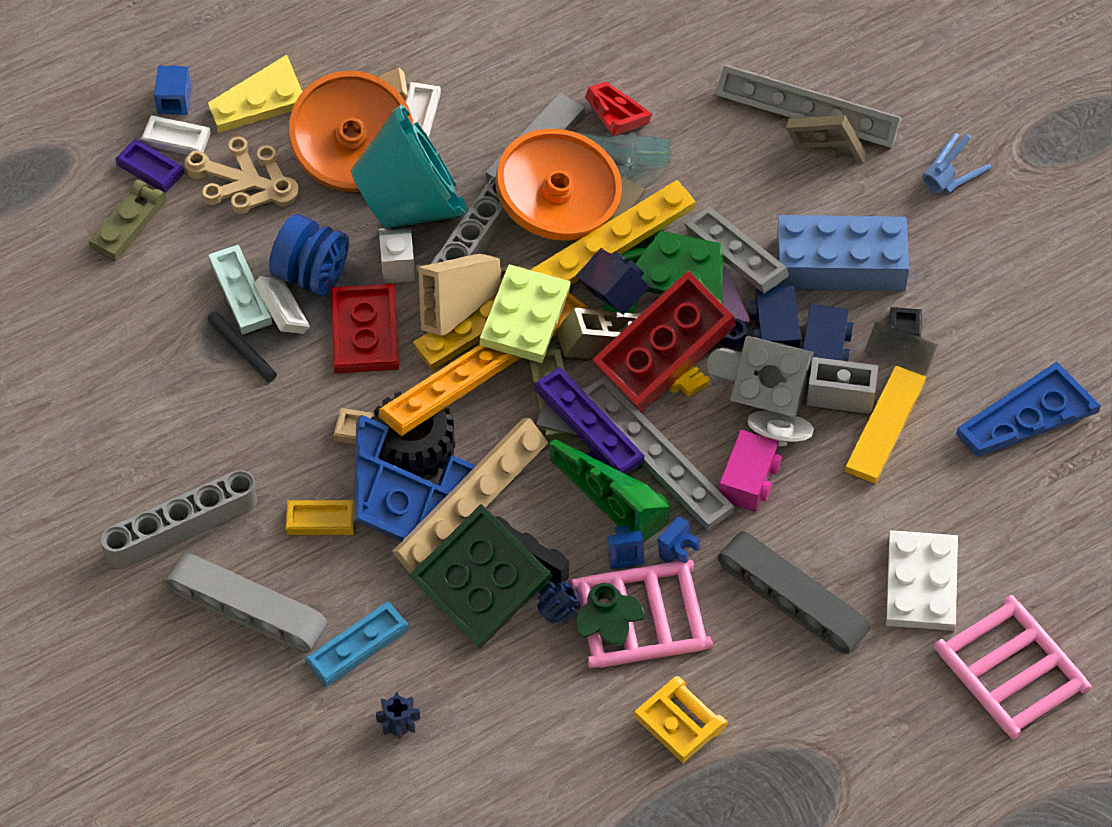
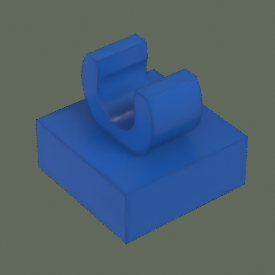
M680 516L657 538L659 557L667 563L672 562L675 558L680 562L687 563L689 561L688 552L684 549L686 547H691L695 551L700 549L698 538L690 534L689 522Z
M628 525L615 527L616 534L607 536L611 569L644 564V543L641 531L630 532Z

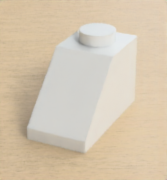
M411 227L380 228L379 238L383 283L415 281Z

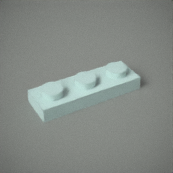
M239 244L209 254L210 264L241 334L243 335L272 325L271 315L254 286L255 280Z

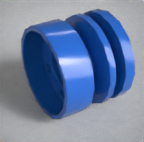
M294 214L285 221L274 241L269 259L270 274L290 284L299 281V286L303 289H311L313 293L319 296L326 295L331 290V287H334L344 268L349 250V237L346 233L339 230L334 231L329 226L319 229V224L316 221L299 214Z

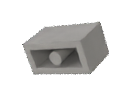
M813 357L806 406L872 414L878 365Z

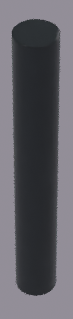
M217 311L212 312L208 316L207 320L267 382H271L276 378L277 373Z

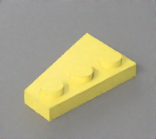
M285 55L208 102L209 111L217 131L220 133L292 112L293 106L302 90L288 56Z

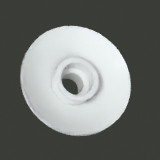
M765 410L754 412L748 417V425L752 430L764 437L779 441V446H786L788 442L809 439L814 431L813 426L799 416L793 417Z

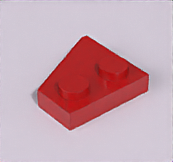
M607 81L590 86L585 95V99L614 136L647 125L651 119V112Z

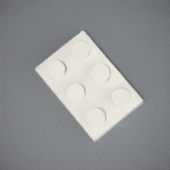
M890 530L886 626L955 631L958 535Z

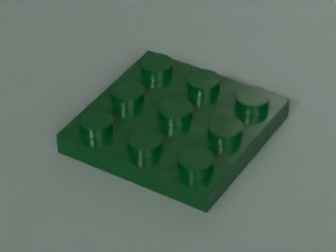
M480 504L409 577L477 647L481 648L553 575Z

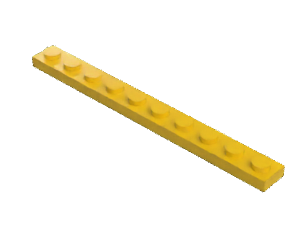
M676 180L535 266L531 271L571 281L570 285L578 281L575 275L600 248L610 254L616 251L621 255L695 209L696 201L681 183ZM497 294L446 335L440 336L428 332L413 341L414 349L431 371L480 342V336Z

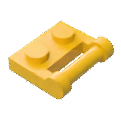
M676 676L634 711V718L675 757L684 763L713 737L719 736L728 726V721L721 715L716 716L686 688V682L679 676ZM677 698L679 701H681L694 715H696L705 724V726L701 729L677 705H675L671 701V699Z

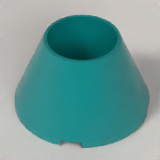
M399 105L392 111L351 169V174L360 193L374 215L387 229L463 217L467 214L468 209L462 196L458 198L455 193L454 186L457 185L419 123H411L408 118L410 112L403 105Z

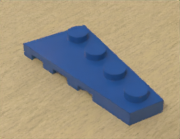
M1056 361L959 426L956 435L977 457L1099 413L1101 405Z

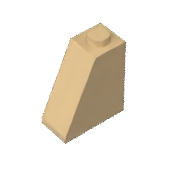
M479 253L418 267L421 330L440 336L446 335L497 294L501 286L500 258Z

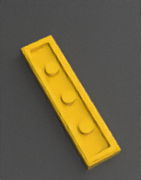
M895 366L846 465V473L874 484L877 483L925 384V376Z

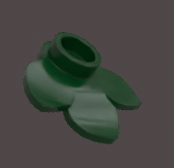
M600 583L590 590L587 604L578 611V633L581 637L585 638L599 632L601 638L607 643L621 646L628 637L629 622L644 619V611L640 602L634 597L621 595L620 591L610 583ZM608 599L610 603L602 604L599 603V600Z

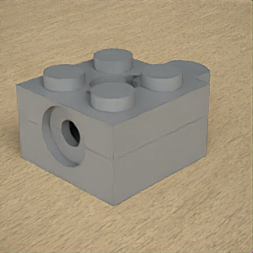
M746 336L742 352L726 348L714 350L707 359V369L713 378L734 383L730 401L795 417L799 414L814 352Z

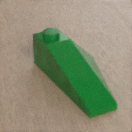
M556 439L550 442V461L618 527L628 525L630 532L641 531L644 543L669 524V503L661 493H655L648 485Z

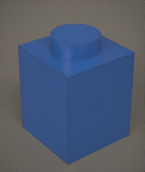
M177 65L158 66L154 91L157 114L188 115L192 89L189 67Z

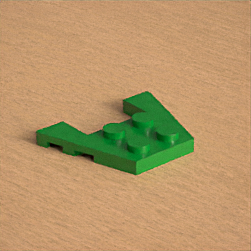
M660 231L635 263L644 272L641 278L650 286L645 292L662 295L689 270L724 305L723 248L721 243ZM639 299L626 313H635ZM606 303L603 306L605 311L618 312Z

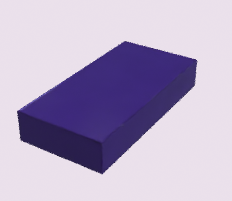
M136 138L115 158L117 166L165 193L184 174L183 166Z

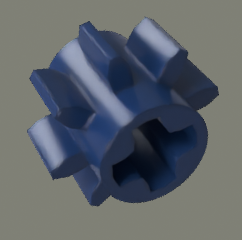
M550 581L539 591L541 595L538 597L540 602L537 604V607L547 621L556 623L562 620L567 624L578 614L576 609L579 607L577 603L580 598L575 589L568 583L561 582L555 586Z
M395 693L394 697L388 700L381 699L383 711L376 712V719L378 723H383L384 735L390 732L393 735H397L398 739H401L402 735L409 731L412 733L416 732L413 721L420 720V709H413L414 700L412 696L406 699Z

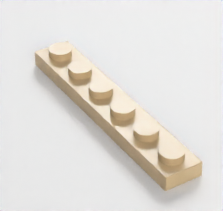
M523 418L392 551L409 574L480 504L486 508L549 443L530 418Z

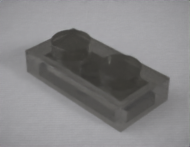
M878 320L873 326L864 352L925 376L938 344Z

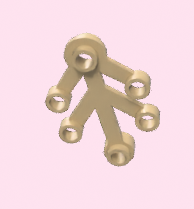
M234 137L228 144L231 156L236 158L241 170L209 161L208 156L201 151H193L185 159L186 173L192 179L200 180L210 174L233 181L223 186L215 183L207 184L202 192L204 201L209 205H216L222 199L232 196V209L237 214H245L251 208L271 201L277 206H289L294 203L299 194L297 182L290 177H283L276 163V151L272 146H262L257 151L258 163L266 168L270 179L258 175L248 155L247 141L243 137ZM242 146L240 149H235L234 147ZM264 155H271L268 158L263 157ZM254 188L261 190V192L251 196L243 193ZM213 192H214V193H217V194L214 195V196H209V195H208V194L213 193ZM241 201L246 202V203L243 204V205H238V204H237L238 202H241Z

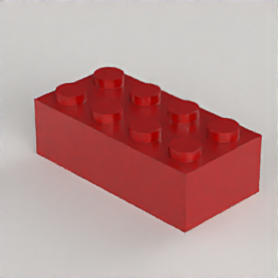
M688 270L592 360L596 369L643 413L736 326L734 315Z

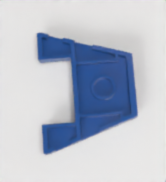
M361 415L356 421L354 521L402 542L468 475L475 465L451 455L446 460L438 485L380 460L378 456L389 427Z

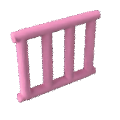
M689 560L687 563L676 561L571 579L570 585L579 595L581 608L587 604L588 593L597 584L610 583L620 591L621 595H626L624 584L644 581L659 643L638 647L633 622H629L628 637L623 643L625 650L605 653L599 632L587 637L591 656L588 657L589 669L713 648L711 637H706L691 576V572H694L693 560ZM677 575L692 639L672 642L658 578Z
M1010 595L1004 600V606L945 642L943 639H940L934 643L933 647L1003 731L1014 740L1022 733L1020 729L1079 691L1082 694L1089 692L1092 689V685L1013 595ZM1012 616L1024 627V632L969 667L955 653ZM1036 641L1047 654L1040 661L990 693L977 679L980 675ZM1056 666L1070 680L1013 718L999 704Z

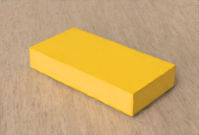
M287 500L286 534L354 535V500Z

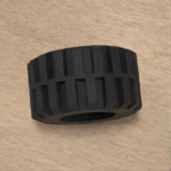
M402 392L394 393L393 399L387 397L382 400L383 406L402 395ZM382 406L376 407L374 410L375 416L371 417V419L389 427L378 456L380 460L425 479L424 475L427 474L431 477L437 475L438 468L444 469L447 458L454 454L453 448H455L454 420L448 406L413 428L428 433L426 437L417 441H405L398 438L399 434L378 417L379 409Z

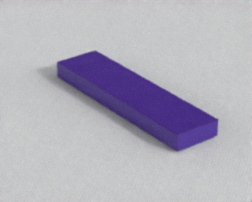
M561 367L535 382L534 390L604 464L627 474L644 462L645 455Z

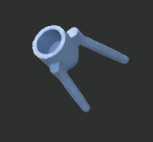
M954 133L932 165L923 173V181L932 192L939 194L945 190L946 193L950 194L956 187L991 169V166L987 164L954 180L953 176L956 172L950 163L971 139V135H965L949 153L959 137L957 133Z

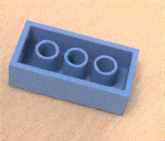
M778 216L776 236L777 260L787 267L789 276L777 284V287L794 286L795 290L906 291L909 273L907 217Z

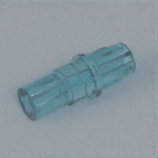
M629 132V135L618 134L616 136L613 134H581L600 145L610 155L616 166H627V169L631 170L634 167H669L671 156L670 139L657 138L655 136H639L635 132Z

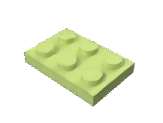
M509 264L480 336L479 345L542 363L568 296L571 281Z

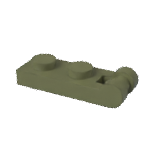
M136 180L130 189V193L89 240L90 248L117 261L164 205L166 193L159 189L152 190L147 183ZM143 199L148 201L144 206L139 204Z

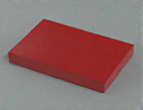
M395 283L331 287L334 374L399 370Z

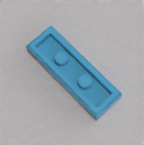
M387 601L305 658L306 664L327 688L409 631V624Z

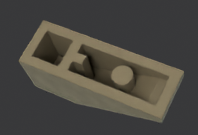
M573 308L556 330L564 357L593 359L641 314L625 313L622 315L615 311Z

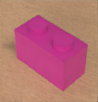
M744 430L740 431L719 486V492L732 505L757 512L761 500L767 501L772 487V482H769L771 473L777 475L782 462V455H778L779 441Z

